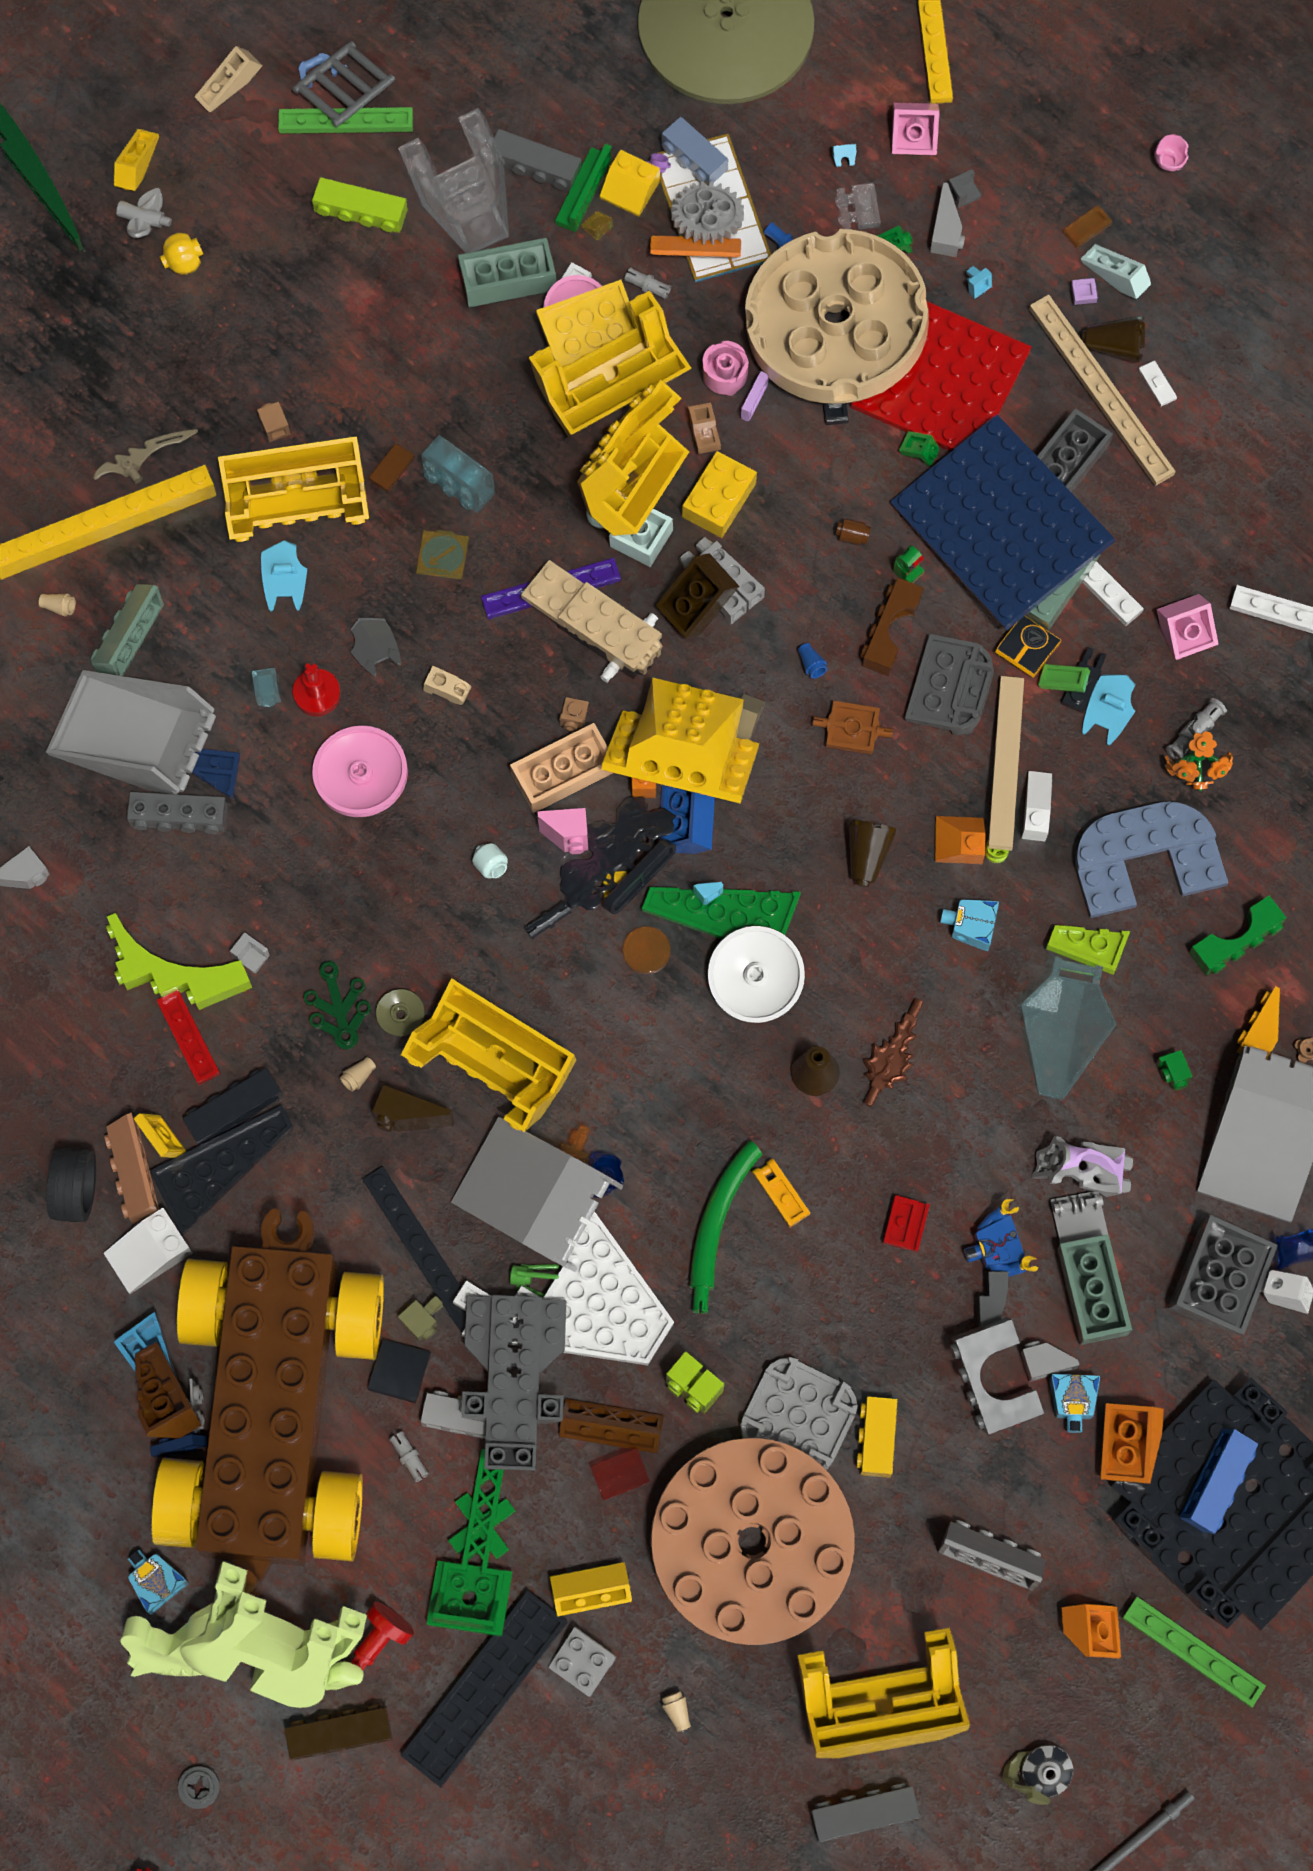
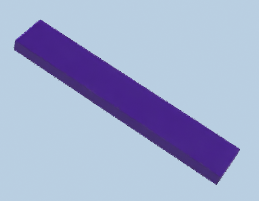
M614 558L566 571L585 584L587 582L595 588L621 581ZM531 582L481 596L487 619L534 607L521 598V594Z

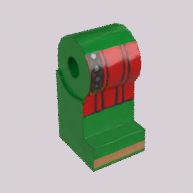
M909 545L905 552L896 558L893 572L900 579L914 584L925 571L920 566V563L924 560L922 554L914 546Z

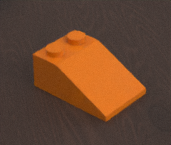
M1106 1403L1101 1479L1150 1484L1162 1436L1163 1408Z

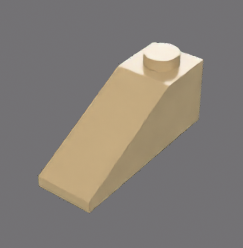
M235 46L196 94L195 98L208 112H212L249 83L262 65L249 51Z

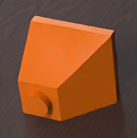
M936 816L935 862L983 864L985 857L984 819Z
M1084 1604L1062 1607L1064 1634L1086 1657L1121 1658L1118 1610L1116 1606Z

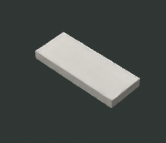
M1155 361L1138 369L1160 406L1177 399L1176 394Z

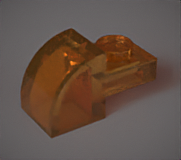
M580 1125L579 1130H574L570 1137L569 1143L572 1145L569 1146L562 1143L560 1150L588 1164L589 1154L583 1152V1149L590 1136V1128Z

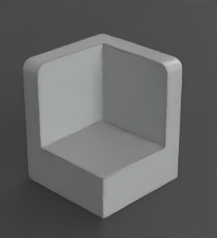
M245 932L230 950L232 958L236 961L241 960L243 966L253 973H257L270 956L266 947Z

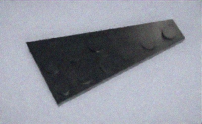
M282 1105L150 1170L181 1236L190 1230L293 1129Z

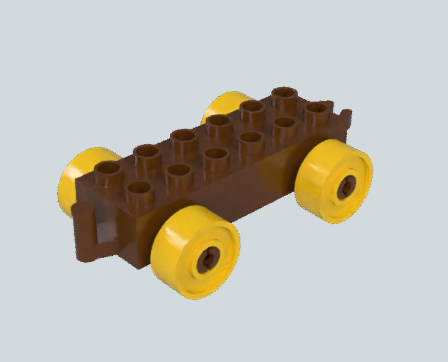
M275 1208L268 1212L261 1225L262 1249L232 1246L230 1270L228 1269L227 1262L187 1259L185 1263L178 1299V1341L180 1344L213 1347H219L220 1345L206 1469L203 1461L163 1458L157 1474L152 1510V1538L154 1545L194 1548L196 1545V1551L203 1558L233 1560L235 1566L247 1570L244 1593L255 1597L261 1593L262 1582L272 1564L305 1565L308 1531H313L314 1558L354 1561L361 1522L362 1474L322 1471L317 1497H312L331 1330H336L335 1350L337 1357L375 1360L380 1341L384 1301L383 1275L344 1272L339 1297H334L338 1266L333 1255L310 1253L315 1231L309 1214L306 1211L298 1213V1237L291 1242H283L277 1237L276 1232L281 1224L282 1216L280 1211Z

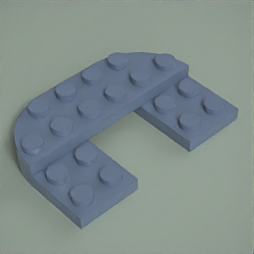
M1161 802L1106 815L1091 824L1083 834L1075 856L1076 872L1089 917L1094 918L1136 908L1137 903L1124 860L1168 851L1181 897L1227 886L1228 879L1215 841L1216 833L1210 822L1199 811L1188 805L1177 802Z

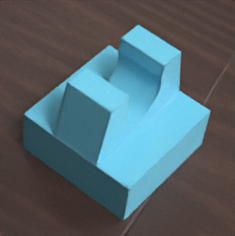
M856 144L831 146L836 166H841V159L843 157L848 158L849 165L855 164Z
M972 266L966 271L967 275L970 276L967 279L969 294L974 299L992 287V273L987 268L979 271L976 267Z

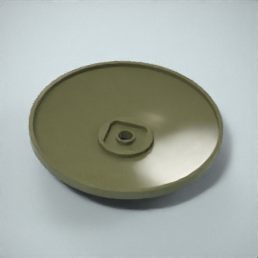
M642 0L639 10L638 31L642 50L647 61L658 76L668 85L684 95L697 100L717 104H736L765 97L784 86L795 76L804 64L812 45L814 14L810 0ZM724 11H729L733 15L731 17L725 18L721 15V13Z

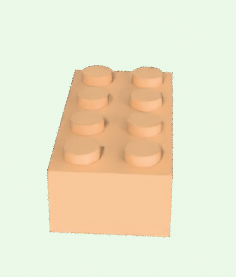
M594 723L510 764L511 775L532 813L613 774V772L601 770L608 747Z

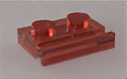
M637 1448L590 1466L603 1501L650 1482Z

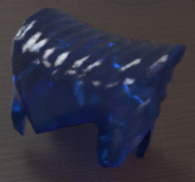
M602 1152L591 1153L590 1167L620 1184L624 1183L620 1158ZM609 1184L603 1197L611 1194L618 1188Z
M1309 1228V1230L1307 1229L1294 1236L1284 1237V1235L1276 1237L1279 1271L1297 1263L1313 1261V1229Z

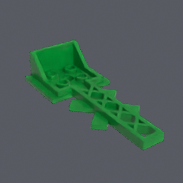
M485 1449L481 1450L473 1500L467 1493L455 1501V1504L469 1521L468 1527L448 1540L457 1554L464 1550L462 1564L437 1561L426 1625L502 1636L513 1572L488 1568L490 1552L497 1560L509 1551L494 1528L516 1511L507 1498L499 1503L504 1470L495 1469L490 1473L488 1469H485ZM490 1480L495 1486V1491L486 1497L481 1491V1486ZM487 1505L490 1511L483 1515L480 1508ZM481 1538L483 1543L477 1546L475 1541ZM478 1554L483 1564L482 1567L468 1565V1561ZM467 1593H474L477 1596V1601L473 1605L463 1603V1598Z

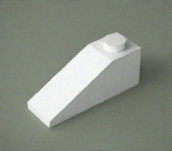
M1028 772L1022 839L1046 841L1051 810V773Z

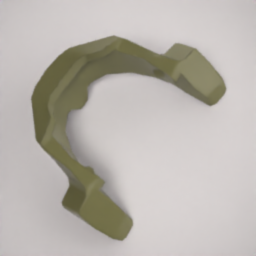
M1031 1751L1017 1753L1005 1765L1003 1781L1009 1787L1026 1794L1027 1801L1039 1805L1050 1804V1799L1036 1791L1034 1786L1016 1785V1782H1019L1017 1772L1023 1766L1026 1757Z

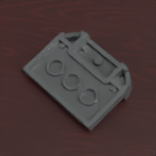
M930 634L905 716L906 722L951 730L953 735L971 734L980 722L994 674L992 658L983 646L974 642Z

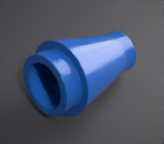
M810 643L801 645L798 652L806 674L813 679L824 675L827 671V662L812 648Z

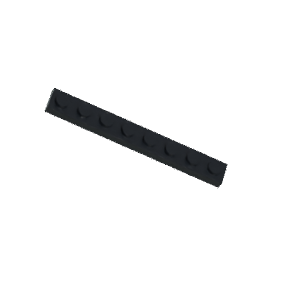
M381 1167L362 1180L462 1334L466 1328V1311L453 1304L462 1287L384 1167Z

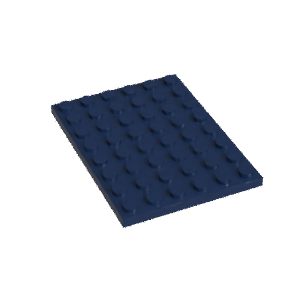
M998 414L891 501L892 506L1006 631L1115 542L1114 537Z

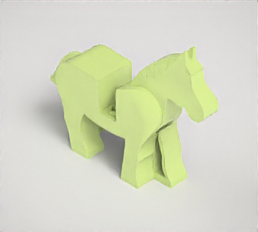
M222 1562L215 1585L217 1591L214 1602L194 1613L188 1622L175 1634H168L158 1628H153L146 1619L135 1616L126 1620L120 1641L130 1653L127 1664L133 1667L131 1673L133 1677L152 1672L170 1676L204 1675L226 1682L239 1663L243 1662L255 1667L250 1691L290 1707L304 1708L319 1703L324 1696L325 1690H338L362 1682L364 1672L360 1667L349 1662L337 1661L347 1657L362 1638L367 1615L343 1606L337 1621L327 1624L314 1619L311 1623V1628L303 1631L285 1620L264 1613L266 1601L244 1593L247 1570Z

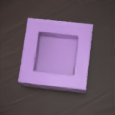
M1095 278L1072 280L1071 288L1074 305L1097 303Z

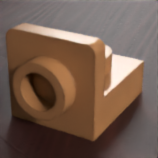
M566 697L563 712L560 715V726L573 732L584 728L589 702Z

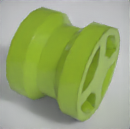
M987 842L985 856L990 862L1001 863L1007 858L1009 850L994 849L993 851V849L988 848Z

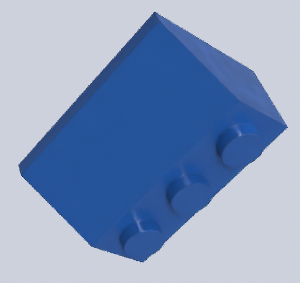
M662 785L661 808H666L676 816L673 820L674 832L659 837V842L663 839L670 840L676 845L675 853L697 854L712 850L715 797Z

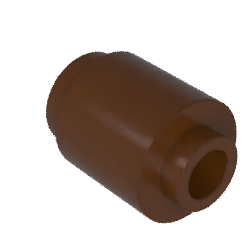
M844 518L843 522H838L836 535L840 536L839 541L855 545H867L871 527L866 526V523Z

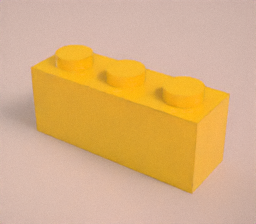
M867 1397L866 1403H861L860 1418H865L864 1428H859L858 1443H863L862 1453L857 1454V1468H861V1475L888 1478L892 1476L897 1399Z
M625 1562L550 1577L557 1616L632 1602Z

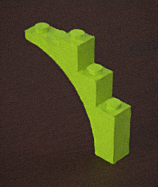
M116 913L107 916L110 924L106 928L110 938H116L118 946L114 948L120 961L115 962L118 970L114 973L119 985L124 983L127 990L150 981L155 995L160 993L161 997H164L176 990H179L180 993L186 991L191 1005L196 1003L198 1009L201 1010L252 988L241 960L223 966L206 968L186 967L170 963L150 954L136 943L124 929Z

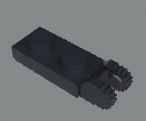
M1088 647L1083 661L1078 666L1086 667L1090 670L1085 692L1067 691L1062 701V705L1081 713L1085 711L1107 656L1105 653L1099 656L1096 668L1087 665L1093 655V648Z

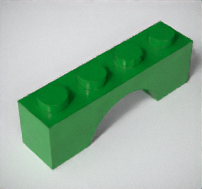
M1270 895L1249 909L1246 914L1248 930L1242 937L1234 940H1225L1211 934L1192 947L1189 954L1206 976L1212 972L1214 974L1219 973L1226 967L1225 963L1231 959L1234 962L1245 955L1244 950L1250 946L1253 949L1258 947L1265 941L1263 939L1268 934L1274 936L1284 928L1282 925L1287 917Z

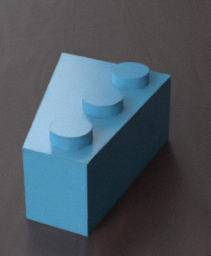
M155 1312L114 1341L134 1371L135 1354L157 1342L176 1376L159 1317Z

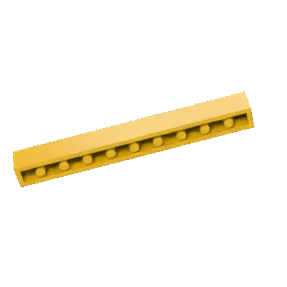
M200 466L0 544V579L2 580L217 496L206 466Z

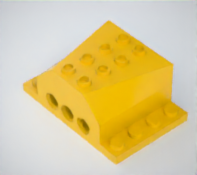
M652 677L642 715L633 711H622L604 757L601 770L741 804L758 752L759 743L752 742L749 739L737 738L744 699Z

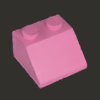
M893 103L892 154L937 155L938 104Z
M1200 594L1157 609L1161 631L1175 660L1218 645L1211 604Z
M585 808L538 811L539 832L561 850L570 854H581L588 850Z

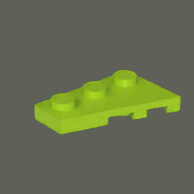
M1055 925L1046 949L1114 975L1130 931H1121L1119 933L1109 932L1108 929L1094 931L1085 930L1084 927Z

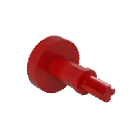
M307 663L305 665L306 670L296 679L293 686L295 703L303 713L309 716L319 717L327 715L337 707L340 701L339 683L330 672L318 669L315 663L312 666Z
M374 1602L366 1612L368 1619L375 1627L361 1645L354 1650L355 1657L350 1662L362 1670L367 1665H373L376 1657L390 1639L406 1645L414 1635V1630L405 1619L380 1602Z

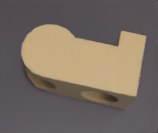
M432 666L424 683L423 691L429 694L434 693L455 704L463 705L471 686L457 676Z

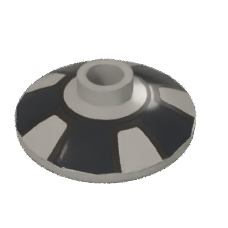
M1040 1746L1031 1751L1026 1757L1022 1767L1023 1780L1026 1786H1034L1036 1791L1047 1797L1056 1796L1062 1793L1072 1780L1073 1765L1071 1759L1065 1751L1056 1746ZM1053 1770V1776L1050 1778L1046 1777V1772Z

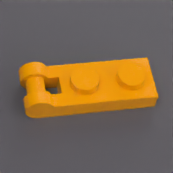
M773 1158L768 1160L764 1167L751 1171L789 1228L810 1215V1211ZM770 1173L774 1174L775 1178L771 1181L766 1179V1176Z

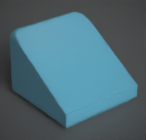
M722 882L695 884L693 892L703 905H707L723 893Z

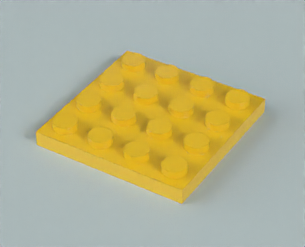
M622 280L536 310L554 361L558 359L562 367L577 361L583 355L597 350L603 344L611 342L623 333L636 328L631 305Z

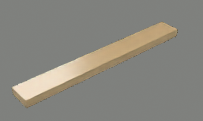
M1001 676L989 849L1012 851L1024 678Z

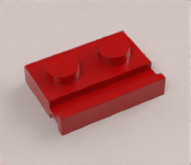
M895 1195L883 1244L918 1253L930 1204L920 1203L916 1200Z

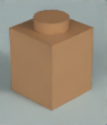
M279 402L267 403L260 409H257L259 420L269 443L290 435L289 426Z

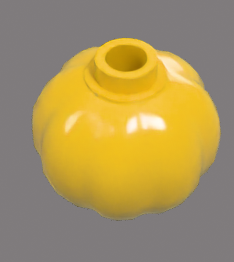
M175 233L165 240L163 255L160 258L165 269L170 267L175 273L186 275L198 269L201 263L198 257L204 254L196 238L191 240L190 236L186 233Z

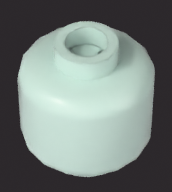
M488 843L476 848L472 862L485 878H498L505 873L508 859L496 844Z

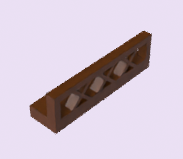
M566 1399L559 1437L658 1454L664 1415ZM569 1408L580 1410L582 1413H570ZM595 1414H604L606 1417L599 1418ZM620 1418H629L631 1421L623 1422ZM644 1423H657V1427L647 1426Z

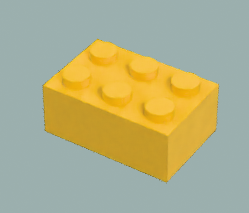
M717 451L683 504L682 517L723 538L756 485L757 472Z

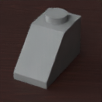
M28 846L0 867V886L31 889L34 886L43 884L50 874Z
M1039 1341L1026 1344V1349H1023L1020 1353L1029 1382L1050 1377L1052 1374L1075 1370L1079 1366L1077 1359L1048 1343L1040 1344Z

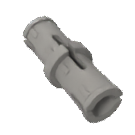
M629 268L626 273L625 281L642 288L643 292L650 291L663 299L668 297L671 290L670 285H666L654 279V276L650 274L647 276L633 268Z
M399 1432L396 1435L401 1444L395 1436L390 1438V1442H392L400 1455V1462L402 1465H406L415 1483L419 1482L422 1478L417 1470H419L424 1478L429 1473L418 1458V1451L416 1449L413 1450L404 1432Z

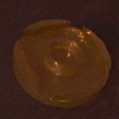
M641 927L635 929L627 936L623 946V955L626 964L633 971L639 974H653L666 966L670 959L671 947L668 938L662 931L654 927Z

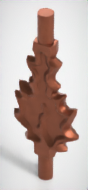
M915 998L908 1014L906 1013L902 1018V1022L896 1023V1034L894 1037H890V1042L884 1039L882 1047H878L874 1043L872 1058L864 1059V1063L869 1069L865 1076L871 1080V1089L864 1101L866 1106L873 1107L879 1092H883L885 1087L893 1089L894 1082L907 1080L908 1077L905 1076V1072L913 1066L908 1061L914 1055L905 1054L904 1052L909 1049L908 1043L917 1037L916 1034L912 1033V1030L917 1027V1016L924 1004L922 1000Z

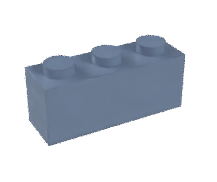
M682 117L677 119L662 133L663 149L668 154H673L682 167L690 169L698 181H704L709 186L711 181L714 183L728 170V158Z

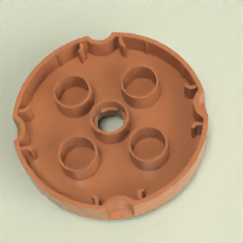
M745 1438L731 1440L708 1448L693 1457L675 1473L662 1492L655 1508L651 1525L650 1548H652L653 1562L656 1569L655 1575L666 1598L685 1620L717 1639L738 1644L762 1645L783 1641L802 1633L817 1623L832 1608L841 1595L850 1575L854 1557L855 1535L850 1509L842 1491L832 1476L817 1461L801 1450L785 1443L761 1438ZM749 1527H762V1532L766 1538V1552L762 1551L757 1555L747 1554L744 1557L741 1554L742 1550L738 1543V1531H743Z

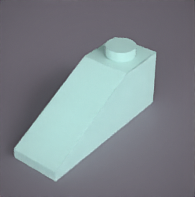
M1096 244L1081 258L1083 264L1119 292L1135 299L1151 285L1144 264Z

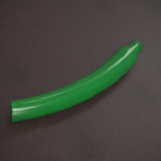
M751 1140L737 1153L722 1174L711 1194L700 1222L693 1251L690 1288L694 1289L692 1309L694 1313L699 1314L700 1303L702 1304L701 1314L708 1313L709 1290L714 1289L718 1244L727 1212L742 1181L762 1156L760 1149Z

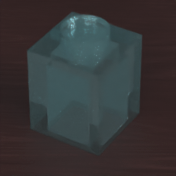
M269 668L252 671L255 698L258 706L270 707L281 702L276 669Z

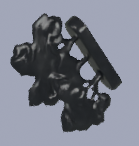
M630 796L625 798L617 809L616 823L610 824L601 820L588 824V834L591 836L588 840V849L593 852V857L587 860L575 859L562 865L560 870L562 878L560 884L561 892L567 896L566 904L569 905V908L581 906L586 910H594L600 904L601 893L612 890L605 899L604 907L613 915L622 911L674 856L676 852V845L668 839H663L654 847V840L674 832L673 820L676 815L666 808L647 812L648 805L644 797L639 796L635 798ZM644 837L649 838L648 844L643 840ZM640 850L648 851L649 853L635 865L634 860L636 859L637 852ZM621 866H627L632 871L619 884L614 882L615 871ZM607 874L611 875V880L606 878ZM596 881H606L609 885L604 884L603 887H595L594 883ZM593 890L599 891L597 894L592 893Z

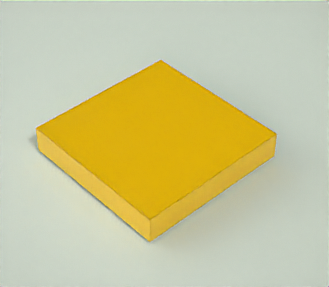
M139 1113L134 1118L161 1157L176 1158L186 1153V1149L161 1115Z

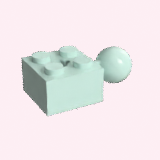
M653 509L637 534L613 536L610 533V547L651 567L673 531V518ZM588 512L586 513L591 525L596 528H604Z

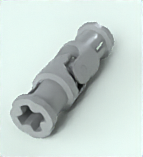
M1210 698L1209 704L1202 712H1198L1194 720L1190 721L1180 731L1178 739L1172 745L1169 744L1166 747V751L1174 760L1179 761L1190 749L1189 742L1193 740L1195 733L1202 735L1203 732L1211 730L1214 727V722L1220 715H1225L1227 709L1222 702L1215 698Z

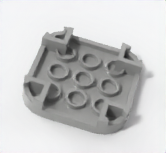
M791 1357L779 1359L770 1364L765 1370L758 1388L743 1415L741 1423L742 1439L761 1438L785 1443L806 1453L827 1471L833 1463L855 1417L858 1406L856 1396L851 1387L844 1381L842 1383L799 1362L798 1359Z

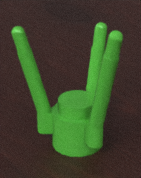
M513 1265L510 1284L517 1285L518 1291L523 1286L543 1299L545 1294L526 1285H531L533 1278L559 1279V1275L533 1272V1270L558 1269L559 1265Z

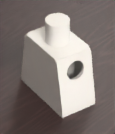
M1270 1270L1268 1278H1265L1260 1291L1264 1293L1269 1303L1306 1314L1309 1312L1313 1299V1287L1308 1277Z

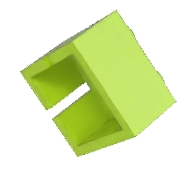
M685 1352L666 1374L667 1389L676 1397L680 1395L687 1400L686 1405L695 1413L700 1411L705 1414L723 1393L724 1383L709 1370L702 1374L700 1370L703 1365Z

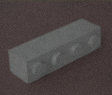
M498 129L488 150L489 162L494 166L507 168L517 175L529 176L540 183L545 182L554 185L559 190L570 191L582 167L581 158Z
M903 1783L891 1786V1792L883 1794L878 1789L866 1792V1798L858 1800L853 1795L841 1798V1804L831 1806L830 1801L816 1804V1810H812L811 1815L818 1843L919 1819L920 1815L913 1787L906 1788V1784Z

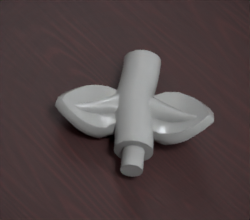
M154 188L143 194L139 198L137 206L124 201H120L117 206V216L130 220L126 230L128 235L134 238L148 235L151 231V226L161 228L164 225L170 227L172 222L171 218L164 216V212H160L163 199L159 188Z

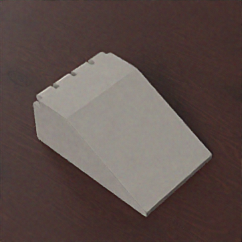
M82 670L46 753L149 791L177 795L179 792H184L190 778L186 773H192L199 758V755L195 752L202 751L208 734L204 731L211 730L216 715L212 714L215 709L187 686Z
M1245 1046L1236 1060L1197 1193L1291 1223L1313 1163V1066L1295 1061L1293 1068L1289 1067L1291 1061L1289 1058L1272 1053L1270 1059L1266 1060L1267 1051L1252 1046Z
M498 1117L451 1203L552 1261L576 1272L578 1268L567 1262L574 1249V1246L567 1243L568 1240L572 1239L578 1242L587 1225L580 1221L581 1217L590 1220L599 1204L592 1199L593 1195L602 1199L609 1184L620 1190L623 1188V1185L534 1135L512 1128L507 1121Z

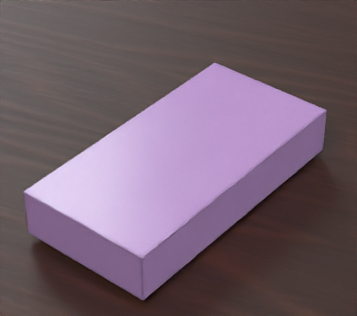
M762 371L759 373L741 409V419L747 422L750 421L768 386V374Z

